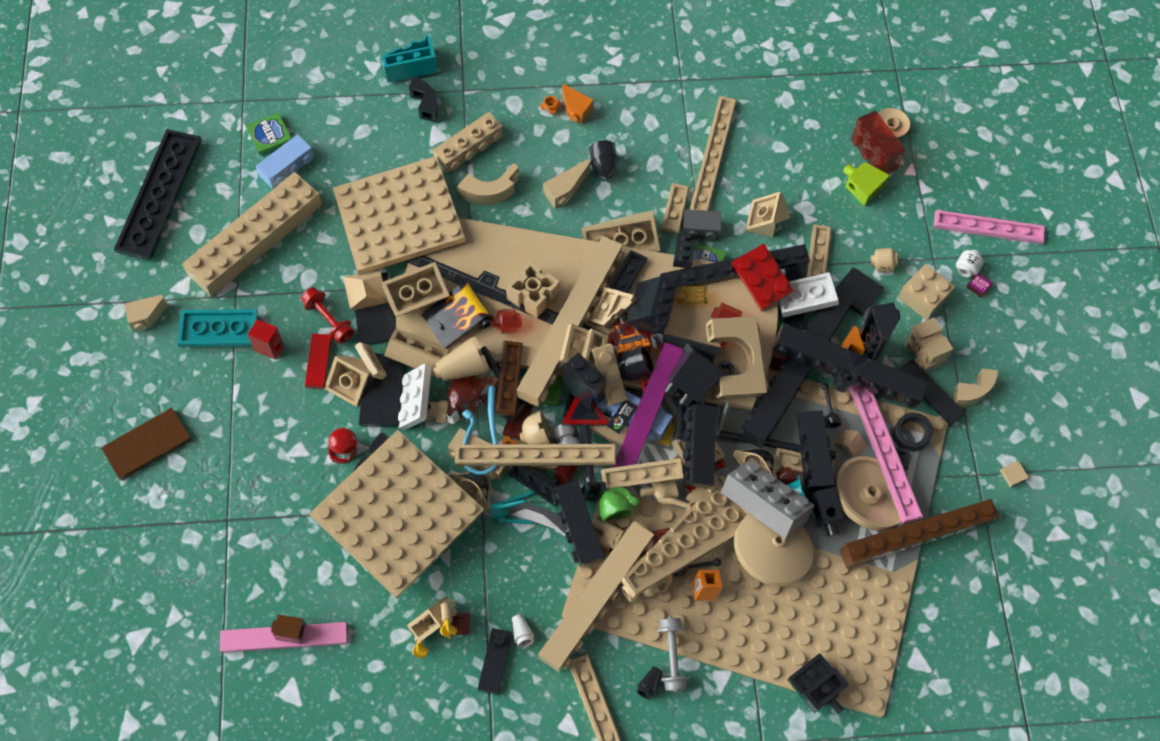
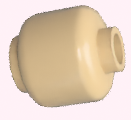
M893 248L876 249L875 255H871V266H875L877 272L894 271L895 267H898V252H895Z

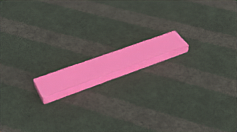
M936 210L934 229L1035 244L1044 243L1045 226L941 210Z
M347 622L308 624L305 626L301 644L276 640L273 633H271V627L220 631L221 653L347 644Z

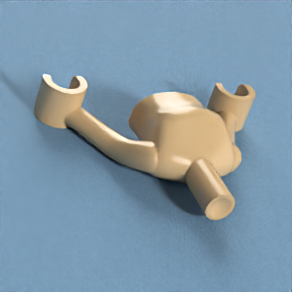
M675 480L652 483V487L640 489L641 497L654 495L660 504L680 506L686 508L685 512L696 503L695 501L687 503L676 499L678 498V489Z

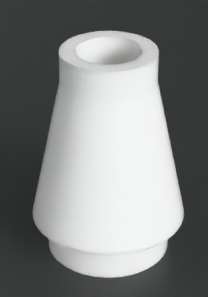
M519 614L512 617L514 642L518 644V647L531 645L534 642V634L525 621L524 616Z

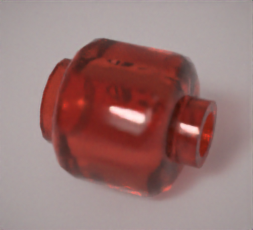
M500 309L497 311L496 316L492 318L493 327L497 328L500 334L516 333L521 328L522 319L520 313H517L515 309Z

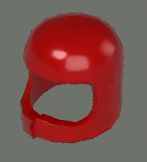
M338 428L329 436L328 454L332 462L345 464L355 458L358 452V441L352 430ZM331 450L337 454H349V457L339 459L332 454Z

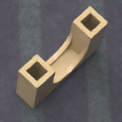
M756 316L716 318L706 323L708 343H736L745 351L748 360L747 369L744 374L721 376L714 384L716 400L761 397L766 394L768 382L764 375L765 362L762 360L761 354L763 346L762 342L759 341L760 326Z

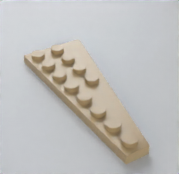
M723 475L622 578V583L633 598L734 538L738 525L749 513L721 493L726 481Z

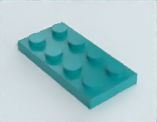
M181 310L177 344L179 347H251L252 344L248 338V333L256 319H258V310Z

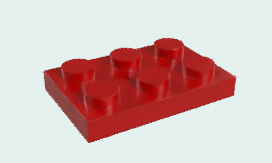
M764 243L731 262L760 311L794 292Z

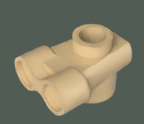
M428 401L427 409L429 410H427L425 421L436 419V422L446 423L449 401Z

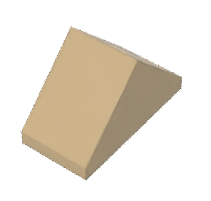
M844 429L833 442L853 458L859 457L867 448V444L859 432Z

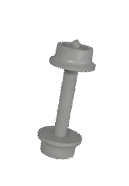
M669 615L667 619L660 620V628L657 630L658 633L667 632L671 677L661 678V681L665 684V691L673 690L677 694L681 689H687V680L689 679V676L679 677L676 632L685 631V627L682 626L681 618H673Z

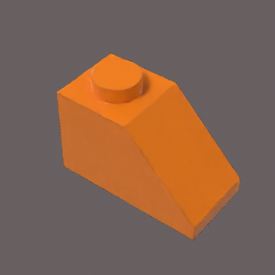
M563 84L562 99L567 117L574 122L583 124L593 111V99Z

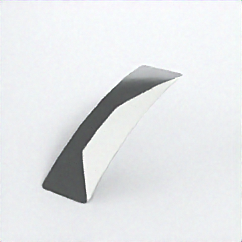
M528 503L511 508L510 515L543 524L563 533L567 530L565 524L561 525L559 516L555 512Z

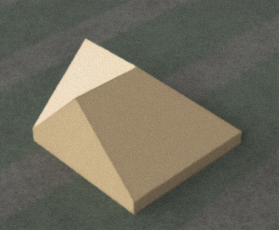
M777 192L752 200L745 229L747 232L773 237L775 225L790 218L783 193Z
M380 269L361 275L355 274L343 277L351 311L388 303L382 286L383 281Z
M336 355L324 389L357 407L370 372L361 358Z

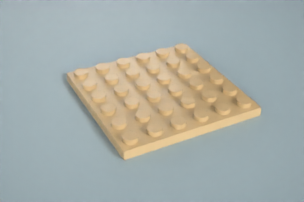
M437 156L333 187L359 275L466 242Z
M397 430L314 508L309 515L397 599L484 512V508Z

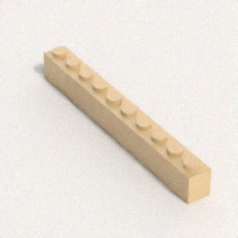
M604 236L601 237L518 386V398L539 407L541 401L545 402L549 394L548 389L550 385L553 386L558 376L556 374L559 369H563L565 364L560 361L568 325L574 324L582 327L584 323H588L592 314L591 310L593 307H596L600 293L608 286L607 281L609 277L612 278L614 276L617 262L620 263L623 259V244Z

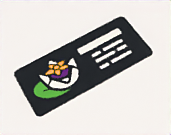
M628 400L623 401L608 422L607 427L620 434L638 406Z

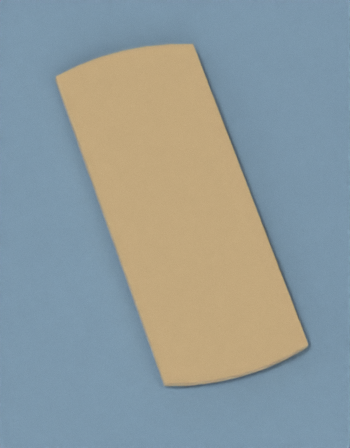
M458 218L466 242L437 250L424 256L476 278L484 270L500 277L497 287L506 290V287L515 277L520 279V271L530 261L542 269V275L545 276L549 273L560 280V293L551 303L546 301V308L560 313L599 242ZM623 246V259L620 263L617 262L614 276L612 278L609 277L607 281V288L610 286L630 250L647 257V262L628 294L634 295L636 285L639 282L658 277L660 273L685 268L673 267L674 255ZM693 258L692 267L714 262ZM408 263L405 273L418 269L419 267H416ZM442 278L448 293L458 286V284ZM740 278L676 291L670 319L664 334L721 347L720 354L716 355L713 363L718 366L722 361H729L735 367L734 375L744 374L748 365L745 351L733 342L708 343L706 323L716 318L756 316L760 326L759 341L762 342L763 346L761 354L762 360L765 362L764 375L766 378L776 338L778 301L760 311ZM477 293L493 316L492 324L485 329L475 326L447 348L449 350L448 354L470 338L476 337L480 347L486 346L493 359L501 364L503 341L523 343L520 368L529 369L552 325ZM435 303L396 317L397 329L443 347L421 315ZM630 307L623 313L627 315V318L630 311ZM619 318L608 328L592 324L590 321L584 323L614 336L611 343L614 346H618L620 338L616 332V325H619L623 336L634 333L633 326L629 327L628 325L627 328H623L621 325L620 327V324H624L626 321L620 322ZM639 329L638 332L645 338H648L651 345L644 347L648 350L655 368L664 345L658 343L657 348H654L652 340L648 337L650 334L654 335V333ZM642 353L643 358H644V361H645V363H646V365H647V360H646L644 354ZM564 367L562 370L559 369L556 375L563 376ZM722 367V371H723L724 373H725V372H728V373H729L728 367H727L726 369H724V368ZM652 373L640 377L638 380H622L623 386L642 390L640 381L649 379ZM713 385L704 395V402L726 405V402L730 401V407L752 410L758 397L716 400ZM679 391L675 394L676 397H679Z

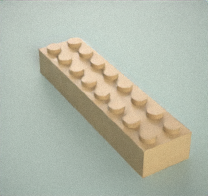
M294 172L183 262L182 265L187 275L210 297L214 296L321 207L322 202L319 193Z

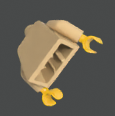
M444 596L407 625L415 636V642H417L412 651L413 655L421 659L427 655L428 648L422 644L427 636L440 627V633L450 639L451 634L456 635L457 628L451 625L452 617L457 614L454 600Z

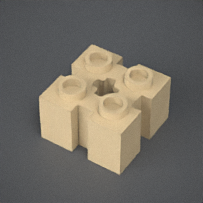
M529 261L520 271V279L515 277L506 287L507 299L518 307L521 304L525 305V311L538 318L546 309V301L551 303L560 293V280L549 273L545 276L542 275V269Z
M935 318L914 325L911 334L906 340L907 350L916 355L915 362L926 373L944 366L947 357L953 351V347L946 336L943 337L942 329Z

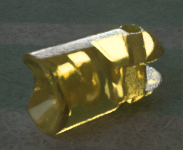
M707 286L678 287L676 293H684V298L674 300L678 304H707Z

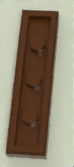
M503 341L495 415L515 417L523 343Z

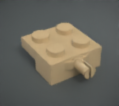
M574 324L568 325L560 361L566 363L579 352L597 369L591 349L606 345L609 335L594 329L586 330Z

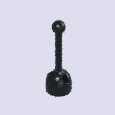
M823 383L821 387L825 392L829 414L826 416L827 428H837L842 425L840 416L833 412L828 392L829 385Z
M716 558L714 561L689 564L674 573V576H683L690 568L710 565L720 566L722 562L719 558Z

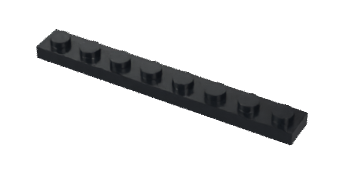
M805 244L769 251L780 269L810 263V257ZM737 258L694 266L692 269L685 268L660 273V276L679 282L677 291L740 278L731 264Z

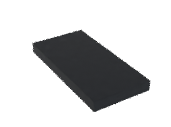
M388 272L381 273L383 282L389 280ZM389 302L355 310L359 342L367 345L389 342L396 328L394 313Z
M375 353L387 376L381 380L369 374L361 397L359 426L398 427L404 364L384 356L385 354Z

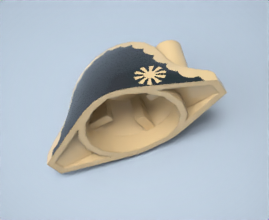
M755 448L751 450H735L733 456L741 466L751 460L777 478L776 473L781 468L776 464L774 455L767 450Z
M453 472L449 475L485 511L491 508L490 498L495 494V491L491 489V482L486 475H476L471 472Z

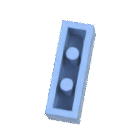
M297 134L256 165L257 172L273 189L291 174L296 173L302 166L311 162L314 158L312 148Z

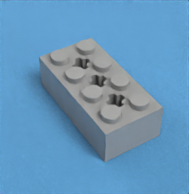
M751 460L728 474L721 491L722 494L784 539L807 522L814 507V504L805 497L799 495L791 487L782 483L774 475L768 473Z

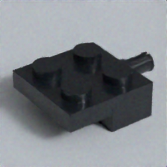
M821 653L787 679L814 714L829 704L837 715L844 710L836 699L849 686V683L836 668L833 669Z

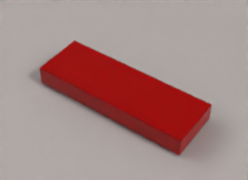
M312 333L305 388H325L331 346L329 334Z

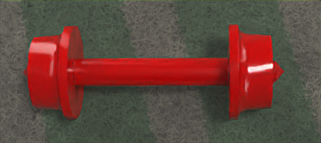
M315 287L309 288L301 296L305 310L310 311L316 308L333 327L329 334L330 338L336 340L339 344L347 342L354 334L351 322L344 320L339 323L322 304L326 297L325 293Z

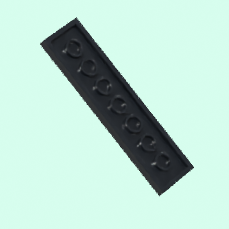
M166 129L114 247L116 253L151 261L202 139L200 136Z

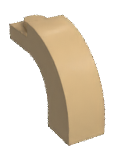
M513 163L499 179L491 182L480 181L467 174L457 186L458 196L478 205L500 203L514 193V184L520 178L519 166Z

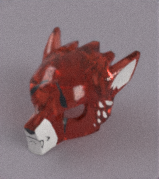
M476 376L451 380L447 393L450 407L447 412L448 422L455 424L460 418L464 417L462 414L466 409L473 414L476 413L477 409L481 406L482 398L488 392V387L491 386L493 380L490 379L484 384H481L482 379L477 380ZM470 403V406L468 408H462L463 406H466Z

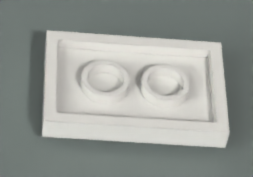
M830 272L790 281L789 283L794 292L778 301L783 317L839 305Z
M423 364L404 375L402 379V395L400 397L401 407L398 415L399 429L406 430L426 420L431 365Z

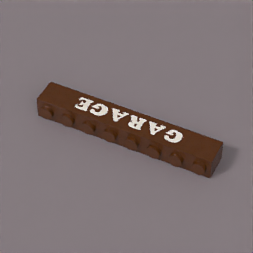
M991 498L845 543L839 551L848 569L990 525L1000 516Z

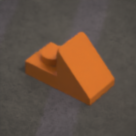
M854 326L841 347L863 355L865 352L858 327Z

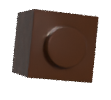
M278 614L277 620H274L272 623L271 633H273L276 640L301 644L306 623L303 618Z

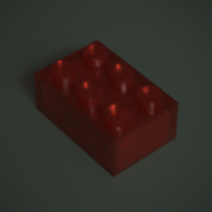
M876 110L859 117L851 137L853 145L857 146L862 157L875 168L886 174L898 170L905 153L904 147Z

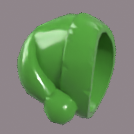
M612 487L606 490L600 498V518L602 521L629 517L634 514V508L639 506V499L633 497L632 493L623 487Z

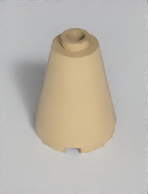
M476 337L470 338L435 363L436 367L433 368L437 379L441 378L442 381L486 374L490 371Z

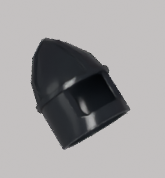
M608 140L595 142L589 147L590 164L600 178L608 180L617 169L619 161L614 142Z
M644 346L624 351L616 359L622 380H638L640 377L651 374L654 370L651 356ZM642 353L644 354V356H645V358H646V360H647V365H646V363H645V361H644V358H643Z

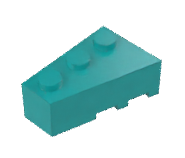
M429 34L424 35V39L420 41H411L410 45L405 48L398 47L381 55L387 83L438 72L436 56Z

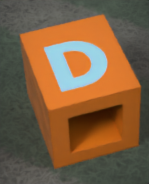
M699 569L692 581L695 601L716 600L723 588L719 570Z

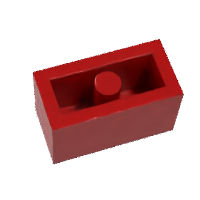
M256 319L248 333L252 347L255 352L275 360L284 349V343L276 326Z

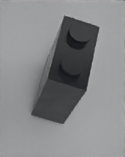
M578 352L564 364L563 387L591 411L604 400L607 378Z

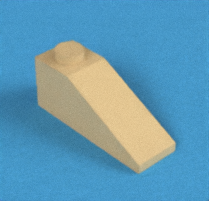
M589 159L543 183V193L554 208L564 206L571 200L590 172L591 161Z

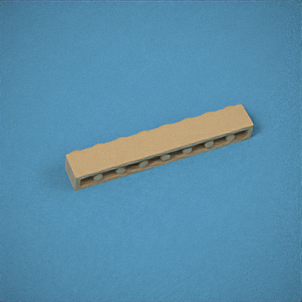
M635 521L632 522L538 654L540 660L557 672H560L562 668L564 670L567 669L572 661L571 655L574 651L579 652L584 644L583 638L586 634L591 635L596 627L595 621L598 617L603 618L608 610L607 604L610 600L614 602L620 591L618 589L623 584L622 578L642 559L643 553L645 551L648 552L655 543L653 542V533Z

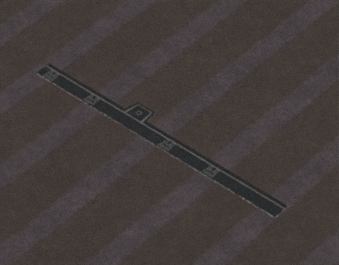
M424 255L405 260V262L419 268L435 262L442 278L458 285L463 282H469L475 292L530 315L525 311V305L521 304L518 307L507 299L506 290L497 287L500 278L497 275L484 270L476 278ZM546 308L537 319L553 325L559 313ZM584 324V325L582 326V328H584V329H586V330H590V329L597 330V329H595V328H593V327H590V326H588V325H586V324ZM608 336L607 344L612 343L614 336Z

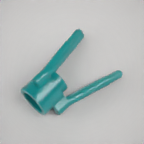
M531 491L504 501L492 503V519H498V523L509 522L533 525L534 521L505 518V516L509 515V507L524 504L525 500L520 499L535 493Z

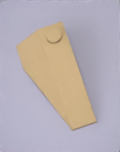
M655 210L636 213L581 228L583 239L599 242L601 237L604 236L623 244L625 247L654 252L660 251Z

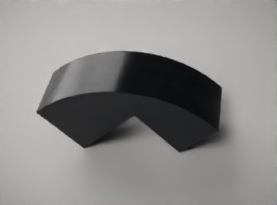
M414 76L409 86L410 98L421 100L418 108L420 119L436 123L438 119V106L435 92L428 83Z

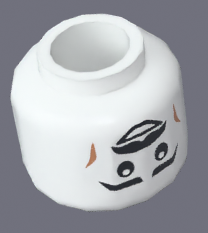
M966 250L956 262V268L961 276L966 278L974 277L981 270L984 260L978 251Z

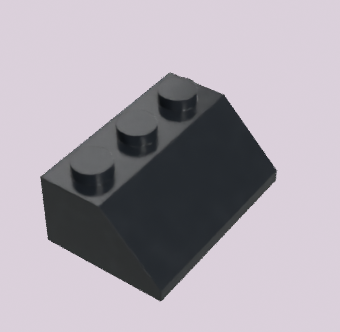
M658 276L637 283L634 293L637 300L630 307L626 324L654 334H662L663 336L670 319L679 282Z

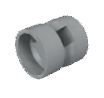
M559 425L552 430L555 443L583 444L582 440L578 438L577 426Z

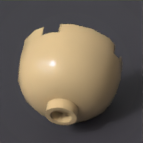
M541 411L528 416L524 420L522 425L523 432L520 433L523 444H554L553 437L549 439L550 426Z

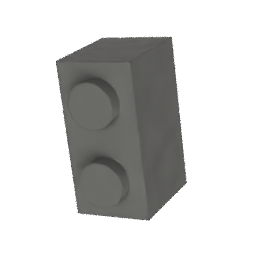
M685 209L683 232L696 235L695 239L719 240L721 211Z

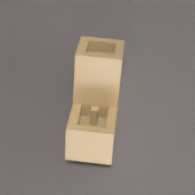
M982 368L977 376V385L958 383L954 389L953 401L960 408L970 407L979 403L995 384L998 370Z

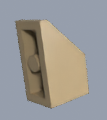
M161 294L125 303L128 324L133 332L144 331L146 328L153 327L168 306L164 296Z

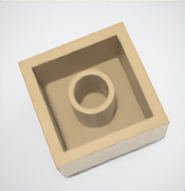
M925 264L903 286L898 299L925 320H928L950 297L955 286Z

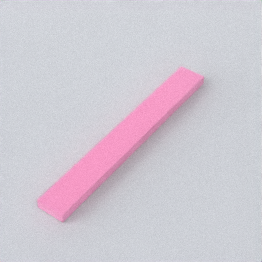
M853 386L850 389L902 524L922 520L923 515L874 393H870L862 387Z

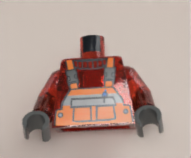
M622 314L617 318L618 325L613 326V332L608 334L607 344H612L616 359L624 351H630L640 346H644L649 354H651L652 344L654 348H657L658 343L664 345L662 334H654L627 325V314Z

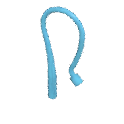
M489 386V425L493 444H498L495 429L496 387ZM468 409L462 414L467 420L471 421L464 437L463 445H467L470 433L475 425L473 413ZM470 466L464 467L473 474L485 475L491 473L497 466H492L484 471H476Z

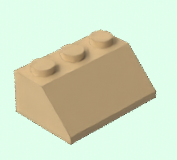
M435 262L382 282L384 293L395 317L450 297Z

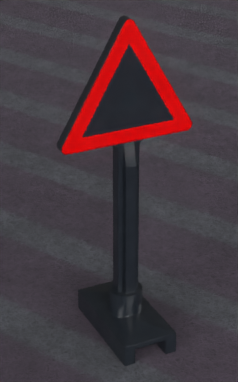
M576 397L562 422L564 426H581L583 444H591L590 426H607L608 424L607 419L598 406L590 411ZM585 465L586 478L584 479L585 484L581 491L584 498L592 497L593 503H596L606 491V482H597L594 477V466Z

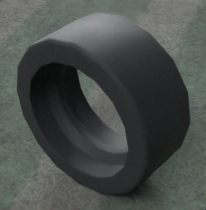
M910 412L899 418L893 429V436L901 448L910 449V451L915 452L922 450L930 442L933 436V427L926 416ZM912 421L921 425L924 430V437L920 442H910L903 436L902 427L906 422Z

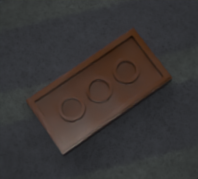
M170 408L104 445L101 449L121 481L191 441V438L173 408Z

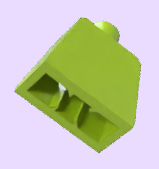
M863 162L858 168L849 163L843 170L849 176L845 185L846 188L864 206L886 185L889 178L888 174L866 162Z

